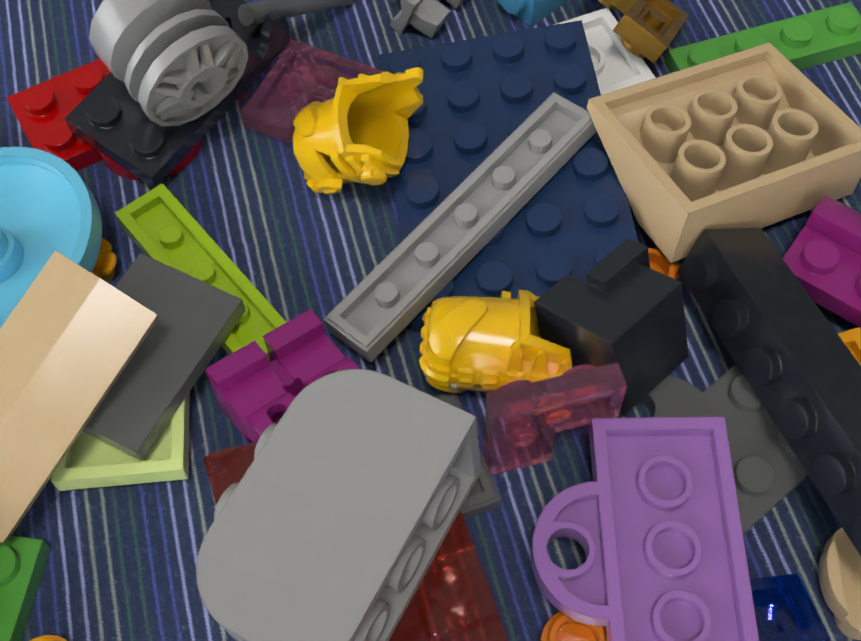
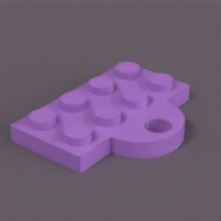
M725 417L592 418L588 429L593 482L571 486L556 495L545 506L535 526L530 558L534 577L542 593L554 607L568 617L588 625L606 626L607 641H759ZM570 537L579 542L583 547L586 562L576 569L560 568L550 560L547 553V545L555 538Z

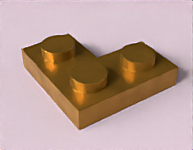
M598 0L605 7L612 10L619 9L625 14L612 30L621 37L622 45L633 55L640 58L646 57L653 63L666 50L689 17L670 0Z

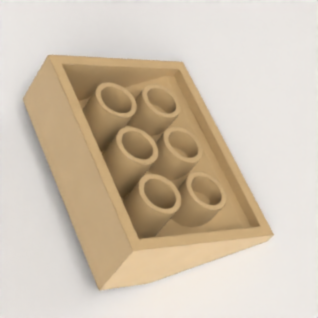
M770 42L588 99L587 110L619 182L627 195L628 202L638 224L671 263L687 257L704 229L764 228L815 208L825 195L837 200L853 194L861 178V128Z

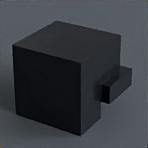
M631 239L625 240L586 273L587 283L567 274L534 301L541 338L570 349L574 371L592 376L594 379V392L585 395L623 417L689 357L682 282L651 269L648 247Z

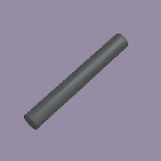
M262 0L240 5L238 8V18L244 26L264 23L266 15L272 11L277 12L284 18H290L351 5L355 0Z

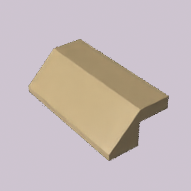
M56 250L0 328L1 543L10 539L160 317Z

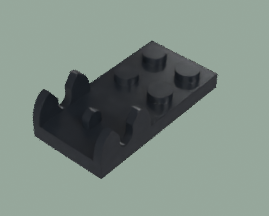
M208 0L211 4V9L222 16L228 22L229 27L246 43L248 51V61L243 75L234 89L216 107L199 118L179 126H161L148 118L143 112L140 103L129 95L125 83L115 78L110 72L65 117L69 130L153 188L157 187L290 43V30L286 18L272 11L266 15L264 23L244 26L238 18V8L240 5L246 4V1Z

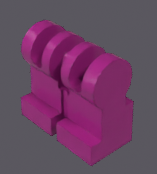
M311 309L263 336L270 363L266 353L253 341L205 368L220 409L246 440L250 439L255 447L264 430L273 423L278 424L295 397L309 384L334 372L360 369L351 358L345 357L325 334L323 323Z

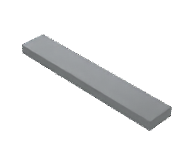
M553 92L323 319L327 330L369 362H372L597 132L589 112Z

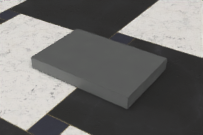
M140 253L115 285V288L160 317L91 417L83 432L142 461L245 312V307L242 299Z

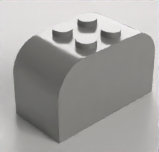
M342 370L325 375L309 384L295 397L278 424L273 423L264 430L255 447L254 461L241 481L231 484L221 495L216 505L214 522L203 539L196 565L197 586L208 612L235 641H389L482 472L476 416L390 376L372 370Z

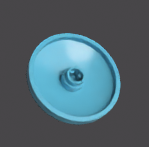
M0 147L1 328L55 250L92 273L102 241V220L99 206L93 193L79 174L61 158L49 152L28 147Z

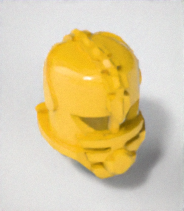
M415 67L405 70V73L398 72L395 74L382 72L368 76L360 73L358 78L354 79L339 77L334 98L322 103L314 101L300 110L293 120L295 127L292 136L293 153L300 168L304 171V179L308 180L306 182L307 186L314 193H340L342 185L350 182L373 186L381 185L386 182L388 177L399 174L408 151V118L423 105V95L419 92V88H417L423 82L424 70L422 68Z
M518 290L517 299L511 298V292L502 291L500 298L478 296L442 297L433 301L431 308L428 307L423 315L422 320L425 325L421 328L423 341L420 343L419 351L422 356L419 359V363L427 382L442 392L461 393L468 390L504 393L505 409L513 411L514 407L530 406L531 408H537L541 404L562 402L566 395H569L572 391H577V394H591L595 390L592 376L574 371L570 349L541 338L534 307V301L539 296L534 295L528 290Z

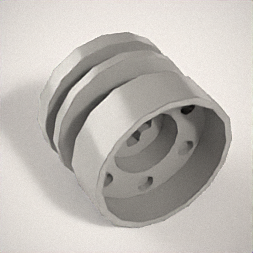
M103 0L91 21L89 40L94 52L115 78L125 83L129 95L140 103L143 112L148 118L161 126H179L199 118L216 107L234 89L243 75L248 61L246 43L229 27L228 22L222 16L211 9V4L208 0Z

